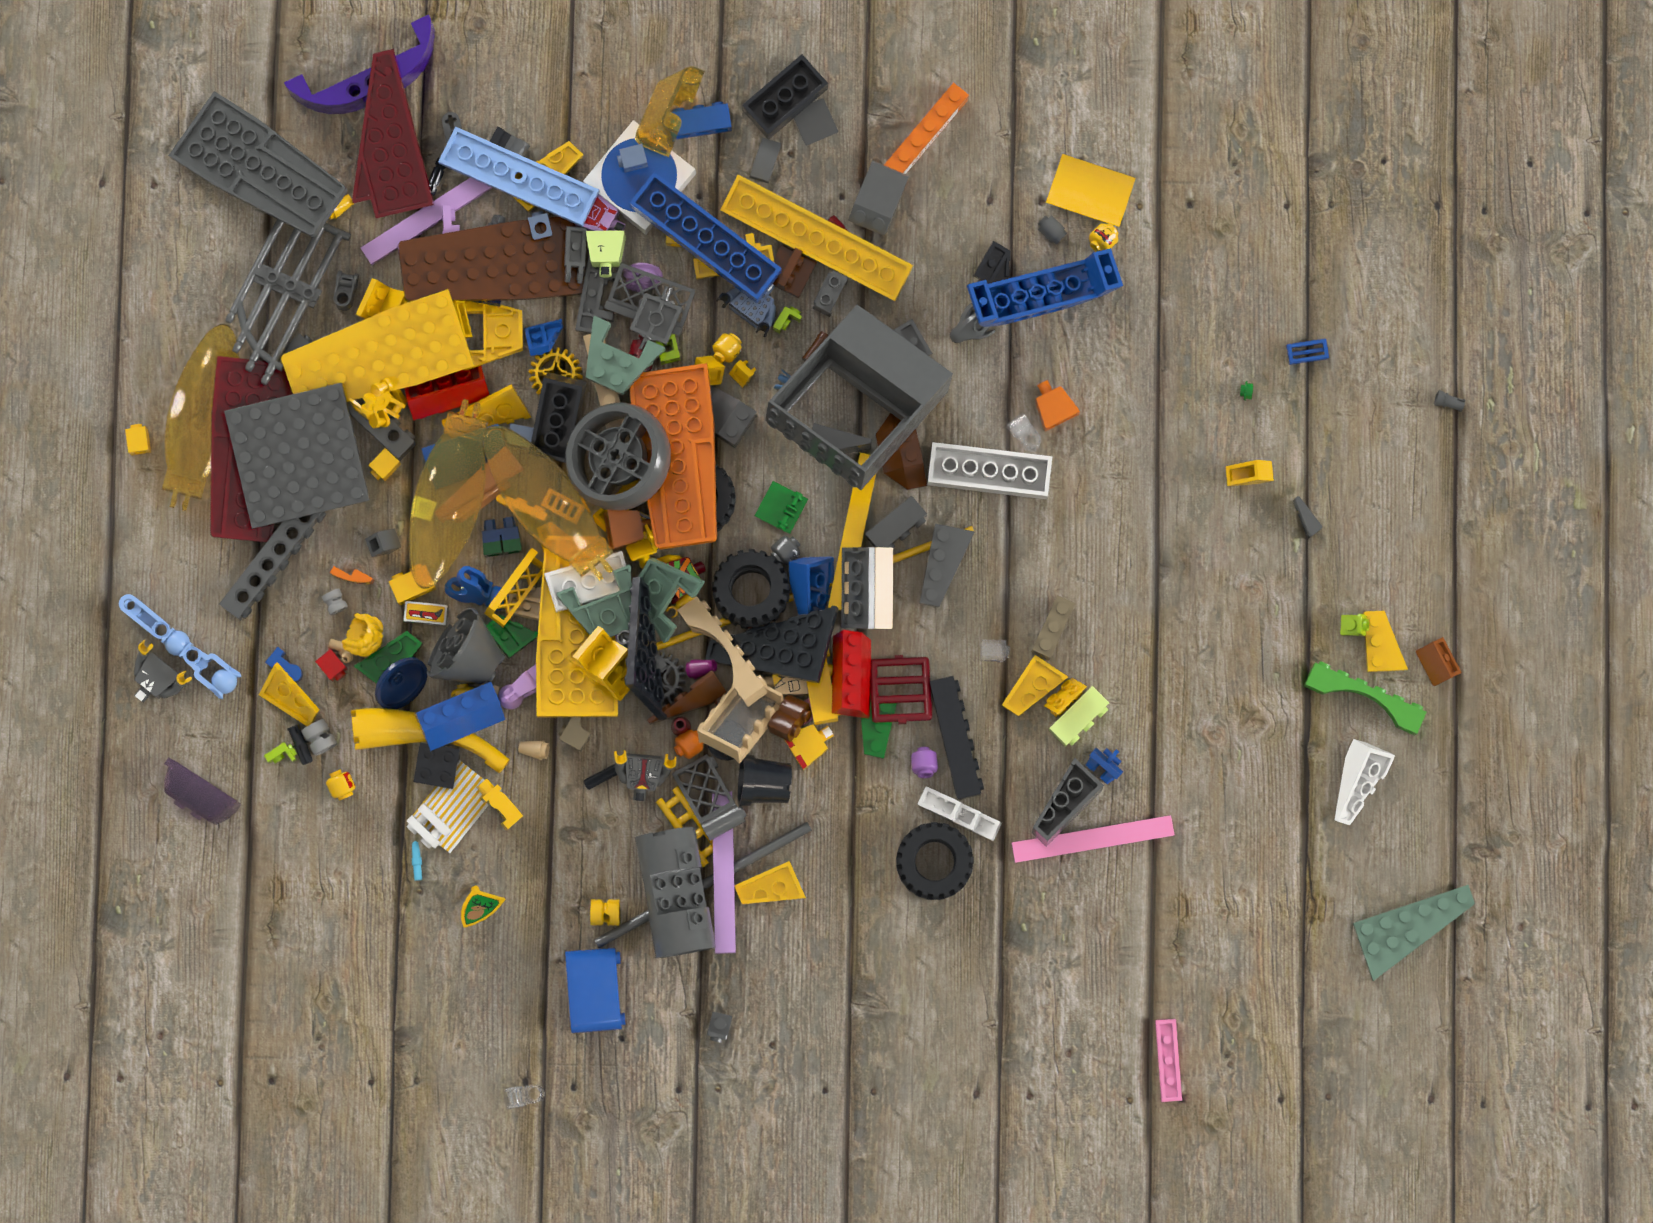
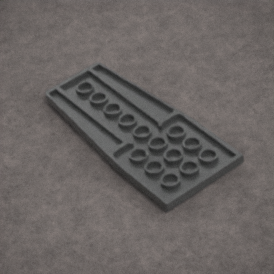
M215 91L168 155L215 187L310 237L317 236L347 193V188L262 121Z

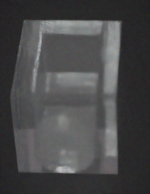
M981 640L980 661L1005 662V657L1009 658L1010 646L1006 645V640Z

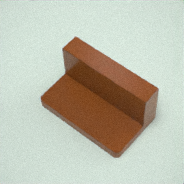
M1443 637L1416 650V654L1433 686H1437L1462 673Z

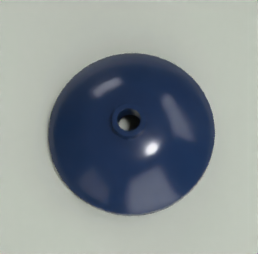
M408 657L400 659L387 667L376 684L375 699L377 703L383 708L399 709L413 701L426 684L428 677L426 665L418 658Z

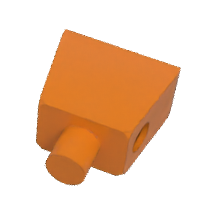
M1048 380L1037 385L1042 395L1036 398L1035 403L1045 432L1079 415L1078 407L1061 386L1052 389Z

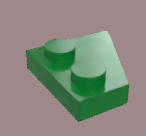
M501 614L499 615V617L503 620L506 618ZM493 620L486 625L508 659L538 636L537 631H532L523 627L522 624L511 620L506 623L504 628Z

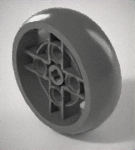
M629 403L606 404L586 414L572 430L565 452L567 474L579 495L598 508L615 511L637 507L654 496L664 483L671 462L670 442L662 424L646 409ZM618 419H624L620 427L608 428L600 434H596L606 424ZM646 430L652 444L650 463L647 462V448L642 440ZM630 435L629 442L625 443V438ZM604 444V449L599 452V447ZM586 450L589 451V465L594 473L590 483L585 472ZM637 461L636 468L632 470V464ZM611 470V475L606 478V473ZM638 478L641 479L631 489L620 494L611 495L616 486H625Z

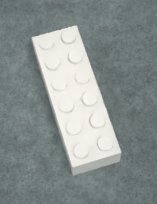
M932 442L927 485L1047 500L1052 456Z

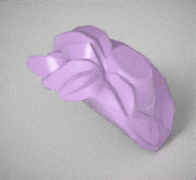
M634 263L630 265L663 277L659 267L652 264ZM624 268L623 276L626 278L625 281L628 282L635 279L632 271ZM644 276L638 279L643 290L653 286L650 277ZM636 281L626 285L627 289L640 292Z

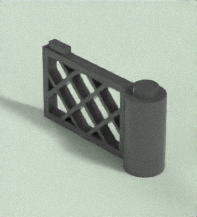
M706 754L673 772L672 775L707 838L711 841L744 823V817L747 815L742 806L738 807L719 776L716 770L719 766L714 757H709ZM704 762H707L709 765L707 774L697 772L698 766ZM684 773L692 774L689 784L681 782L678 776ZM695 775L705 777L703 787L693 785ZM709 779L718 781L717 790L706 788ZM691 788L701 791L699 800L689 797ZM705 792L715 794L713 803L702 801ZM718 795L727 797L729 803L724 806L716 805ZM700 806L711 807L709 814L701 818L699 814Z

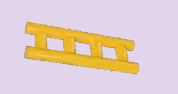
M679 786L672 790L675 796L667 802L663 798L656 801V804L674 829L683 828V824L693 819L699 827L696 830L697 839L702 835H705L707 838ZM681 802L687 812L677 819L671 808ZM713 840L709 841L711 845L700 851L699 849L702 867L709 864L706 858L713 853Z

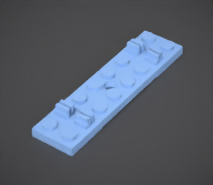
M458 127L454 128L438 161L439 164L582 227L600 192L597 188ZM521 173L522 178L516 179L515 175Z

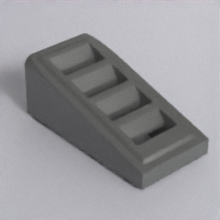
M1297 496L1293 500V504L1309 539L1319 532L1323 526L1300 496Z

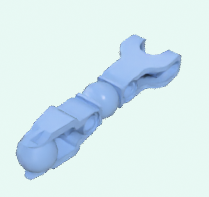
M126 594L119 600L120 609L154 637L162 640L161 642L165 645L168 653L184 658L185 662L195 670L194 677L210 689L219 699H223V694L231 693L235 689L237 678L242 677L240 672L233 669L216 654L210 653L207 655L194 647L186 633L174 628L171 629L167 622L133 595ZM134 602V608L128 610V604ZM160 625H165L167 628V632L163 636H159L156 632ZM193 650L197 651V660L189 661L188 653ZM211 660H215L224 669L216 671L210 683L201 676V672L208 667V663Z

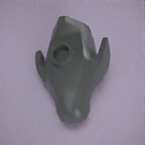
M970 303L962 312L957 326L951 330L950 339L954 343H961L972 339H983L992 335L995 330L987 331L990 327L979 325L973 304Z

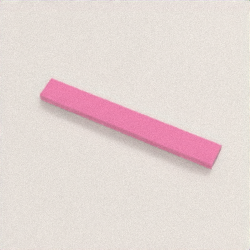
M1170 815L1059 834L1047 847L1038 838L1012 842L1011 844L1014 861L1017 863L1174 836V829Z

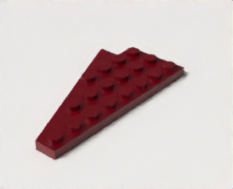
M394 48L373 54L352 203L371 199L375 218L434 205Z

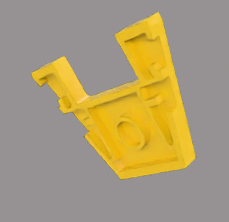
M464 301L467 314H483L484 349L470 350L475 366L463 370H469L523 351L522 310L485 301Z

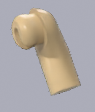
M330 639L328 648L337 650L343 663L351 662L353 654L344 650L342 641Z

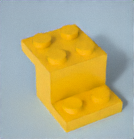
M372 278L355 315L365 320L408 302L404 299V291L390 288Z
M597 626L572 657L592 680L606 687L615 699L621 701L630 691L625 685L624 680L625 675H627L626 658L628 657V649L612 640L603 628Z

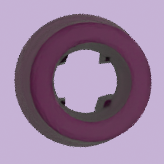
M714 659L690 660V662L686 663V673L689 678L698 679L710 671H717V663Z

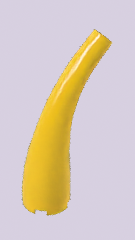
M387 708L351 710V716H355L352 717L355 750L426 742L415 712ZM474 733L449 743L480 756L486 760L484 763L497 773H500L510 761L498 749Z

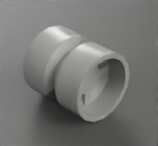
M324 719L310 724L301 731L306 741L311 742L310 748L315 756L325 753L338 744L333 734L328 733L329 727Z

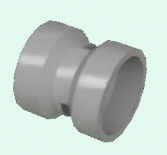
M340 589L332 590L322 596L324 603L328 605L330 615H335L348 608L346 601L341 597Z

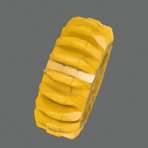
M557 347L556 353H553L551 349L550 354L546 355L544 353L542 358L538 355L535 356L538 363L531 362V366L535 369H529V374L535 376H531L529 381L535 382L532 385L533 389L539 387L536 392L538 395H540L542 388L539 376L545 377L548 372L554 373L556 366L559 374L561 373L562 376L579 380L583 379L581 374H577L582 371V367H575L580 362L578 359L572 361L575 357L573 353L567 357L568 350L565 349L560 354V347ZM554 360L550 368L541 370L546 362ZM560 360L570 365L572 373L560 368Z

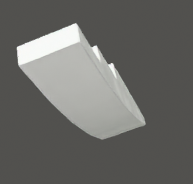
M927 786L918 802L919 806L991 841H994L1002 824L1000 821Z

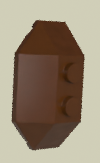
M891 413L876 433L878 446L901 422L900 419ZM916 429L882 466L884 474L906 490L927 486Z

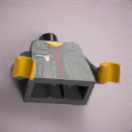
M623 750V755L619 756L617 751H614L615 771L620 781L626 784L628 789H634L633 800L645 801L646 790L655 791L656 787L663 784L672 768L676 766L677 757L675 756L673 760H669L668 754L663 759L662 756L626 753L625 750Z

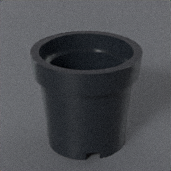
M747 754L739 766L738 806H751V803H788L791 793L789 788L792 783L791 763L758 759L754 755Z

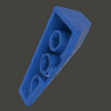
M805 557L789 561V582L798 615L825 609L826 601L829 602L830 595H828L829 585L834 580V557Z

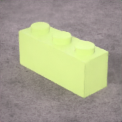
M1092 686L1049 728V731L1065 747L1068 744L1073 746L1080 739L1078 734L1082 730L1087 732L1094 725L1092 720L1097 715L1101 718L1109 710L1106 707L1109 702Z

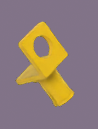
M647 524L644 526L648 538L626 546V551L631 561L638 559L639 566L642 569L645 566V562L650 559L649 555L657 553L652 533Z

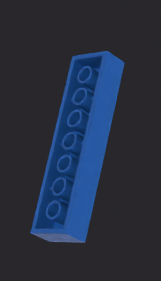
M655 172L652 173L630 202L631 209L755 303L760 301L781 274V267Z

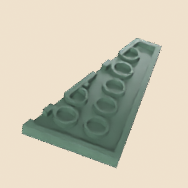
M1469 885L1353 923L1372 981L1472 907L1475 902Z

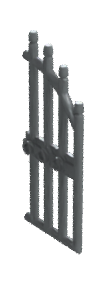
M276 220L225 322L231 324L237 314L240 323L241 333L232 351L238 353L245 340H247L253 350L245 370L251 372L259 357L269 364L265 375L261 379V384H268L275 369L283 370V363L279 361L308 306L314 309L322 293V290L317 287L341 240L349 241L350 233L325 223L317 236L311 238L291 277L281 271L301 234V231L295 228L274 269L263 264L284 222ZM323 232H329L335 235L313 280L310 285L300 281L299 279ZM253 282L264 286L247 319L243 301ZM271 290L282 294L257 343L250 331ZM289 298L300 302V305L272 357L263 349Z

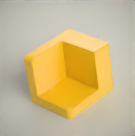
M714 356L696 357L694 365L708 364L710 385L721 384L725 366L716 360Z

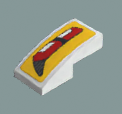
M405 601L404 622L446 626L448 606Z

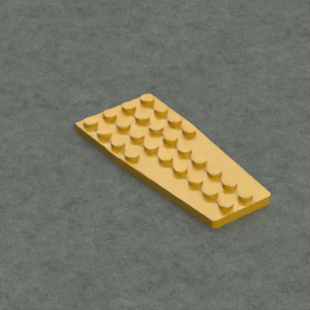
M449 289L390 308L283 354L281 357L293 394L343 383L347 402L349 398L356 400L363 398L365 393H371V385L374 383L380 384V381L384 378H388L392 382L393 389L390 391L418 385L475 366Z
M547 537L545 539L536 650V717H618V700L614 698L606 687L592 680L572 657L590 635L568 609L556 613L544 573L608 555L606 539L604 537ZM611 637V639L616 642V637Z

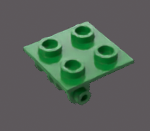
M772 481L754 516L790 534L808 498L797 491L794 492Z

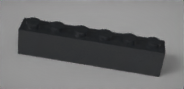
M953 676L930 681L931 693L957 800L979 796L981 795V790H984L982 778H978L976 770H979L977 758L973 759L971 752L975 749L973 740L968 739L967 731H970L967 719H963L962 712L965 711L963 699L959 700L957 692L961 691L959 682L954 680Z

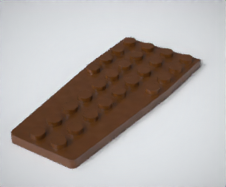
M550 217L549 222L552 236L536 240L532 237L529 221L518 220L400 241L398 244V254L404 299L407 302H411L447 289L450 291L452 300L456 301L533 300L582 295L584 282L577 283L578 268L571 267L570 282H565L566 226L576 227L575 223L561 217ZM543 222L535 225V231L538 234H543L547 229Z

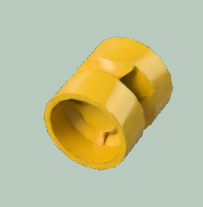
M591 899V925L602 926L604 923H607L608 926H619L620 900L608 899L607 902H604L602 899Z

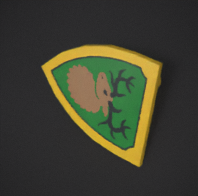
M473 886L461 909L463 927L466 928L487 919L496 912L506 899L482 892L478 886Z

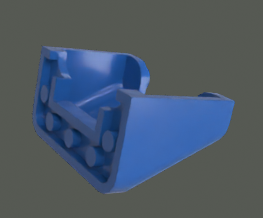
M616 948L566 951L571 1032L586 1033L621 1030L622 1025H626L625 1013H621L619 1004L617 964H621L620 952H616Z

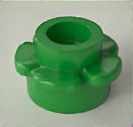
M1246 381L1245 385L1241 384L1240 396L1244 397L1245 401L1246 399H1252L1253 383Z

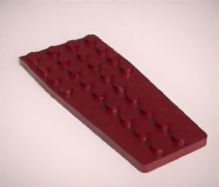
M217 356L211 410L210 535L214 538L267 543L273 534L274 524L254 529L251 527L224 411L292 395L293 392L284 368L282 371L275 369L268 384L263 385L261 384V379L269 365L266 361L257 360L253 370L248 372L245 370L249 359Z

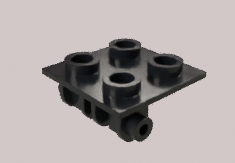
M420 742L413 782L453 789L457 764L460 760V749L442 746L430 751L427 743Z

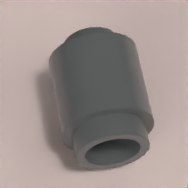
M1052 215L1049 218L1044 216L1038 223L1040 226L1038 230L1051 243L1054 242L1056 245L1067 234L1064 230L1065 228Z

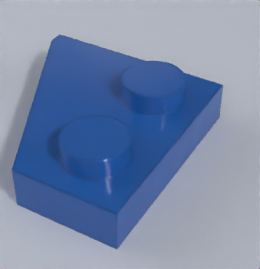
M562 319L524 328L530 356L542 355L551 351L563 329Z

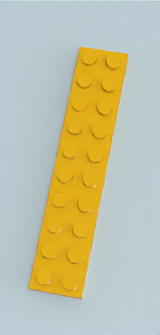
M737 175L720 209L724 213L794 249L797 248L803 251V254L893 301L897 300L914 266L741 175Z

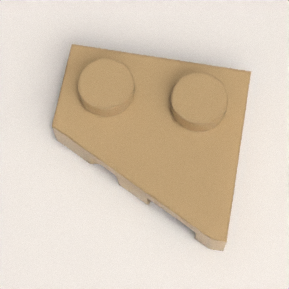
M533 587L513 615L539 621L541 587ZM516 593L509 594L508 604L517 603Z

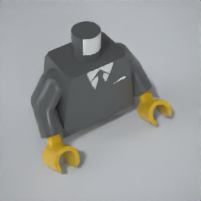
M143 640L138 645L139 652L134 668L135 681L141 685V688L134 696L144 703L150 694L158 699L177 695L185 684L192 680V677L185 679L184 673L186 671L177 673L154 653H148L153 648V644L151 643L146 648L144 645L145 640Z

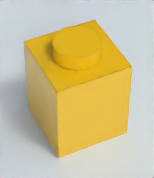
M134 424L130 425L129 429H125L128 453L131 456L151 453L149 432L145 426Z
M384 448L369 464V467L372 469L370 473L377 480L381 478L386 481L399 468L401 463Z

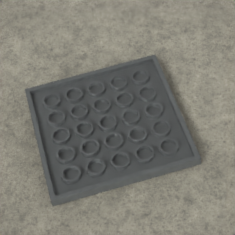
M343 383L224 411L252 529L370 501Z

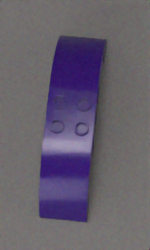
M429 14L411 22L420 45L396 55L404 88L419 77L430 60L435 35ZM371 68L313 95L302 74L284 82L291 97L309 109L326 114H345L366 107Z

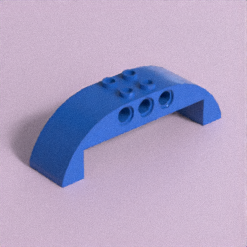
M1110 248L1094 252L1084 260L989 284H987L986 280L967 285V289L979 325L991 327L1064 310L1121 288L1123 283Z

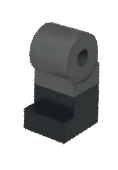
M498 126L489 141L525 157L530 148V145L525 141L516 138Z

